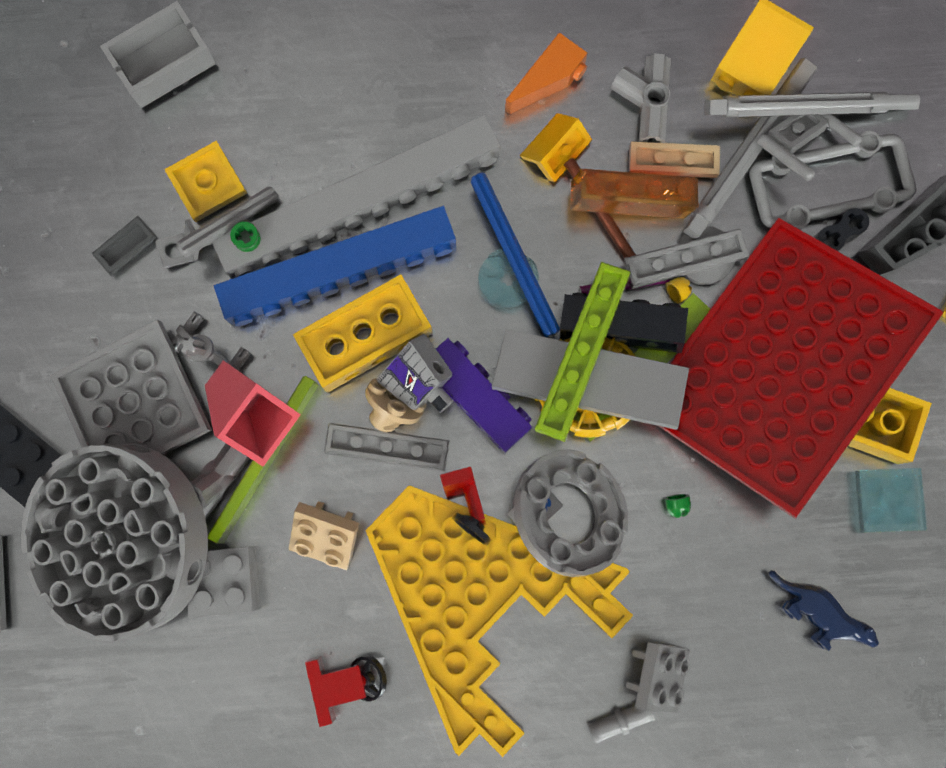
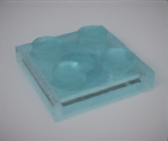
M921 468L855 471L860 533L927 530Z

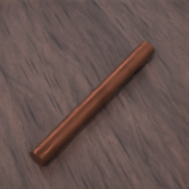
M571 158L565 162L564 166L623 258L635 256V252L576 160Z

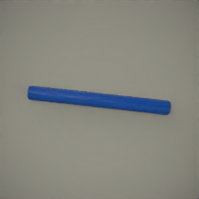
M481 172L471 178L472 187L544 336L551 337L560 331L556 318L486 174Z

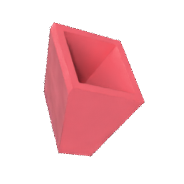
M224 360L205 384L214 436L264 467L301 414Z

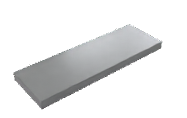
M506 329L492 389L546 401L569 342ZM601 349L578 408L677 430L689 368Z

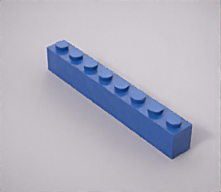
M443 205L213 286L224 319L231 325L243 326L251 323L256 316L262 314L264 316H272L280 313L282 307L291 304L293 306L304 305L310 302L311 297L320 294L322 296L335 294L342 286L348 284L350 286L361 285L367 282L368 277L377 274L380 277L390 275L396 271L395 268L405 264L411 267L422 263L424 258L434 254L436 257L447 255L452 252V248L456 247V237Z

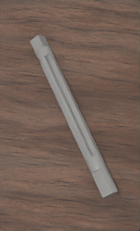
M806 58L800 59L776 94H801L816 73L817 66ZM762 116L757 120L693 212L692 219L683 230L684 233L696 240L705 228L711 225L763 148L757 144L759 138L763 134L767 135L769 130L781 123L785 116Z
M888 92L723 96L722 99H705L704 115H722V117L727 118L885 113L888 110L918 109L920 96L919 94H888Z

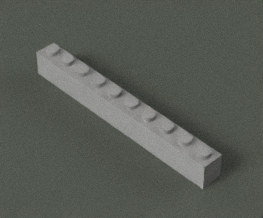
M485 115L250 222L256 227L261 237L259 246L251 252H243L237 249L231 241V232L214 240L212 244L225 273L231 279L245 275L261 266L268 267L281 261V257L287 254L301 253L308 248L309 244L315 241H327L333 238L336 234L335 232L341 229L355 228L367 217L372 215L374 217L381 216L389 211V207L395 204H407L417 197L416 195L426 190L428 192L435 191L442 187L443 182L452 178L455 180L461 179L468 175L470 170L480 165L481 167H487L493 164L500 155V145ZM243 231L240 233L242 238L238 237V240L248 243L251 241L249 236L253 237V234Z

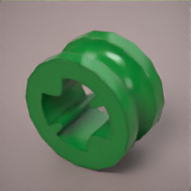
M239 222L231 229V241L237 249L243 252H251L259 246L261 241L260 233L250 222ZM247 231L249 234H253V237L249 236L251 241L244 243L243 240H238V237L242 238L240 233Z

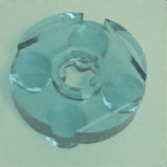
M503 249L492 252L479 270L478 282L482 295L490 305L501 309H515L523 306L528 301L518 280L513 281L512 286H506V283H501L500 278L504 277V272H510L511 276H515ZM526 256L537 281H539L535 262Z

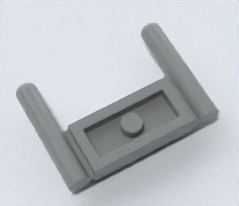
M832 114L797 115L788 117L769 130L767 135L763 134L757 144L804 180L810 181L815 175L814 170L793 155L794 152L824 132L826 127L853 146L861 143L862 136Z

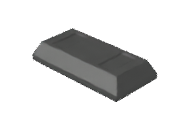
M136 216L91 254L107 273L112 276L157 239V237L142 219Z

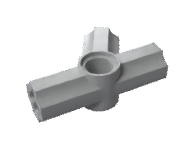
M654 53L651 56H646L644 76L628 66L622 67L611 85L613 91L640 107L639 142L665 143L671 58L665 56V54ZM650 98H657V99H659L661 102H660V103H653V102H651L649 99H650Z
M225 444L214 461L208 462L198 477L190 482L202 505L205 520L219 501L224 500L233 490L238 481V474L250 459L228 444Z

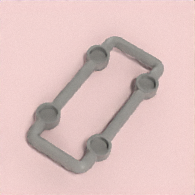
M865 131L861 134L862 141L857 146L847 142L794 153L793 155L803 163L857 153L865 158L873 156L882 147L892 146L904 190L894 191L890 187H880L870 197L809 210L803 205H794L785 215L775 217L772 216L761 172L771 170L774 174L785 175L791 169L773 155L770 159L755 162L750 168L749 177L762 223L766 227L771 228L776 220L780 218L801 230L810 221L842 215L852 208L861 210L872 208L875 212L885 213L892 209L896 203L912 199L917 189L902 138L895 134L879 136L876 132Z

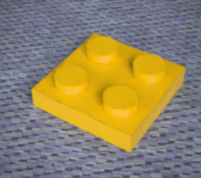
M217 141L164 169L195 222L247 194Z

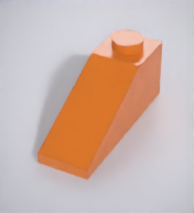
M559 32L507 97L505 112L512 114L567 88L574 79L579 81L588 67L585 65L588 53Z

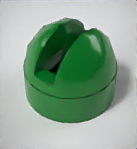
M676 494L665 498L666 509L672 517H684L690 512L691 501L689 494Z

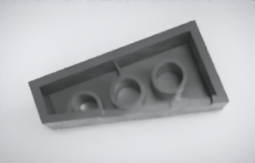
M946 175L940 177L857 253L873 272L881 275L896 270L928 253V251L946 243Z

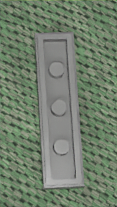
M739 228L627 257L624 259V265L626 270L630 271L629 282L631 288L634 289L745 260L749 257L742 230Z
M328 423L323 453L445 471L450 441Z

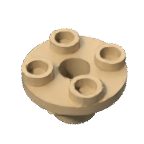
M377 378L369 382L365 390V396L373 408L369 415V420L376 429L382 432H392L401 424H414L420 420L427 406L426 404L417 410H413L379 384L376 380Z

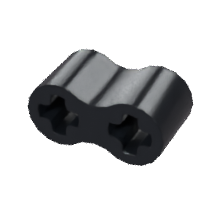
M849 209L833 225L826 226L820 230L814 238L822 243L828 240L830 242L828 246L839 251L845 245V242L853 241L867 230L869 217L861 209ZM849 223L853 225L852 228L848 226Z

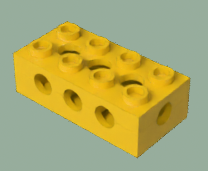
M400 274L292 335L320 385L328 393L398 354L409 341L422 334L428 337L433 334V331L410 288ZM387 315H397L398 319L395 323L390 325L383 323ZM362 329L371 330L370 336L364 340L357 339L358 332ZM335 344H344V349L340 354H330L331 348Z

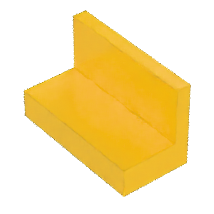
M557 113L520 154V157L523 160L537 164L549 181L556 182L566 170L564 163L571 158L576 159L592 141V138L579 118Z

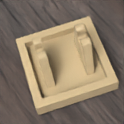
M318 501L315 507L299 502L294 511L289 550L296 552L300 556L310 557L322 561L329 566L347 570L352 559L359 523L352 520L354 513L348 511L345 517H341L322 510L325 504Z

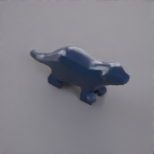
M773 570L768 572L771 579L778 586L794 595L793 599L784 601L780 608L791 619L795 618L797 621L802 618L801 613L806 614L809 621L819 628L810 638L821 649L829 651L832 648L830 645L831 640H853L872 648L879 645L874 629L867 623L849 616L827 589L813 584L791 583L781 578Z

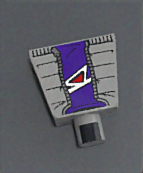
M425 334L409 341L376 379L379 384L413 410H417L427 402H430L441 413L453 402V399L442 388L452 377V372Z

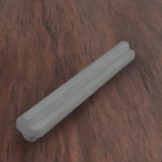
M266 187L179 240L176 245L177 250L183 257H189L231 231L237 223L247 221L276 203L279 198L277 192H275L273 187Z

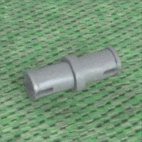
M633 706L623 711H620V708L614 710L615 714L588 725L595 743L598 744L600 741L620 733L627 735L630 729L650 721H655L652 712L643 711Z

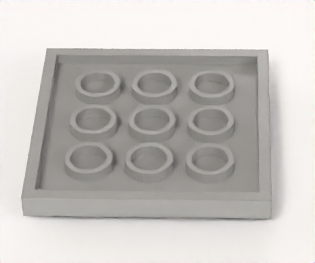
M156 320L50 375L82 448L91 445L127 442L149 447L164 455L212 430L162 321Z

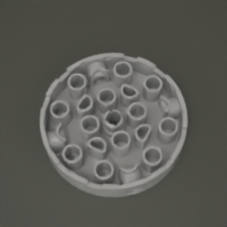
M135 443L91 445L69 451L51 463L53 466L45 476H40L28 497L23 514L21 547L22 553H27L31 571L26 573L36 596L44 598L51 608L49 614L61 625L79 636L96 641L112 642L132 638L164 625L175 618L188 605L199 587L205 570L208 551V534L204 512L190 481L166 456L149 447Z

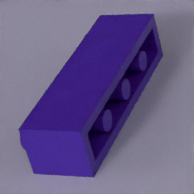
M447 338L436 348L452 372V377L442 388L505 455L531 431L532 426L529 422L532 419L521 407L515 409L508 402L511 398L508 393L492 389V384L487 379L490 374L480 363L472 364L466 357L469 352L459 341L453 343Z

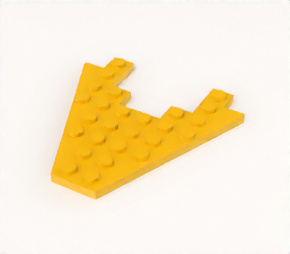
M409 485L365 531L455 753L460 756L480 734L503 757L525 732L479 687L501 663L478 640L521 595L545 617L565 594L610 638H613L633 617V614L611 594L630 571L625 567L612 563L600 572L583 577H568L557 574L544 567L531 555L520 537L517 526L484 514L486 525H484L483 532L491 539V542L486 546L468 534L452 519L456 513L470 516L468 507Z

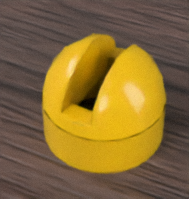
M685 277L674 278L665 285L668 296L677 304L687 299L692 292V287L689 286L690 281Z

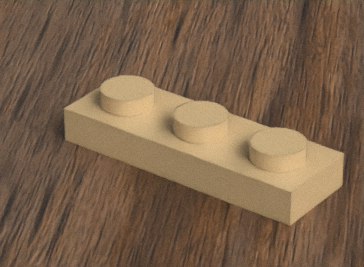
M633 141L629 145V174L717 178L720 173V146Z

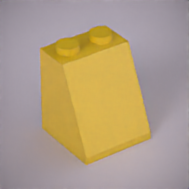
M759 0L720 62L711 80L721 90L732 92L735 95H771L814 27L769 0Z

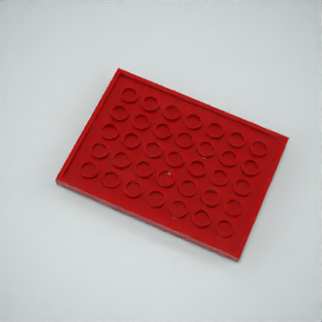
M778 218L684 344L682 353H678L670 363L689 368L678 429L659 427L796 519L939 321L944 311Z

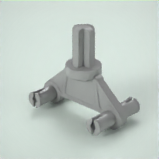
M193 311L184 326L180 324L176 329L178 334L171 343L177 355L182 351L189 359L195 362L210 360L220 365L224 360L242 373L241 367L251 355L243 347H240L231 361L214 350L213 341L208 336L193 333L205 319L195 311Z

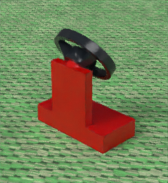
M471 466L441 474L440 478L447 500L465 496L470 514L469 516L456 513L452 519L468 534L487 546L491 539L483 532L486 520Z
M322 656L311 658L305 662L319 727L330 725L334 722L336 717L333 706L359 699L371 702L379 699L386 690L387 679L384 668L372 656L359 657L352 662L349 668L325 673ZM361 660H365L366 663L362 670H360L358 663ZM372 665L376 668L380 677L379 691L374 685L375 678L371 672ZM366 691L374 695V697L367 696Z

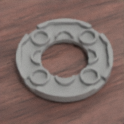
M565 449L550 452L533 461L525 469L515 490L514 516L524 545L540 564L563 576L583 577L604 570L619 556L622 551L620 546L624 533L628 532V510L619 484L602 463L596 464L591 459L585 457L586 454L583 452ZM569 483L579 487L587 494L593 505L595 513L594 529L589 538L582 543L572 544L568 540L558 537L555 534V530L551 529L547 522L546 500L550 496L551 489L558 484Z

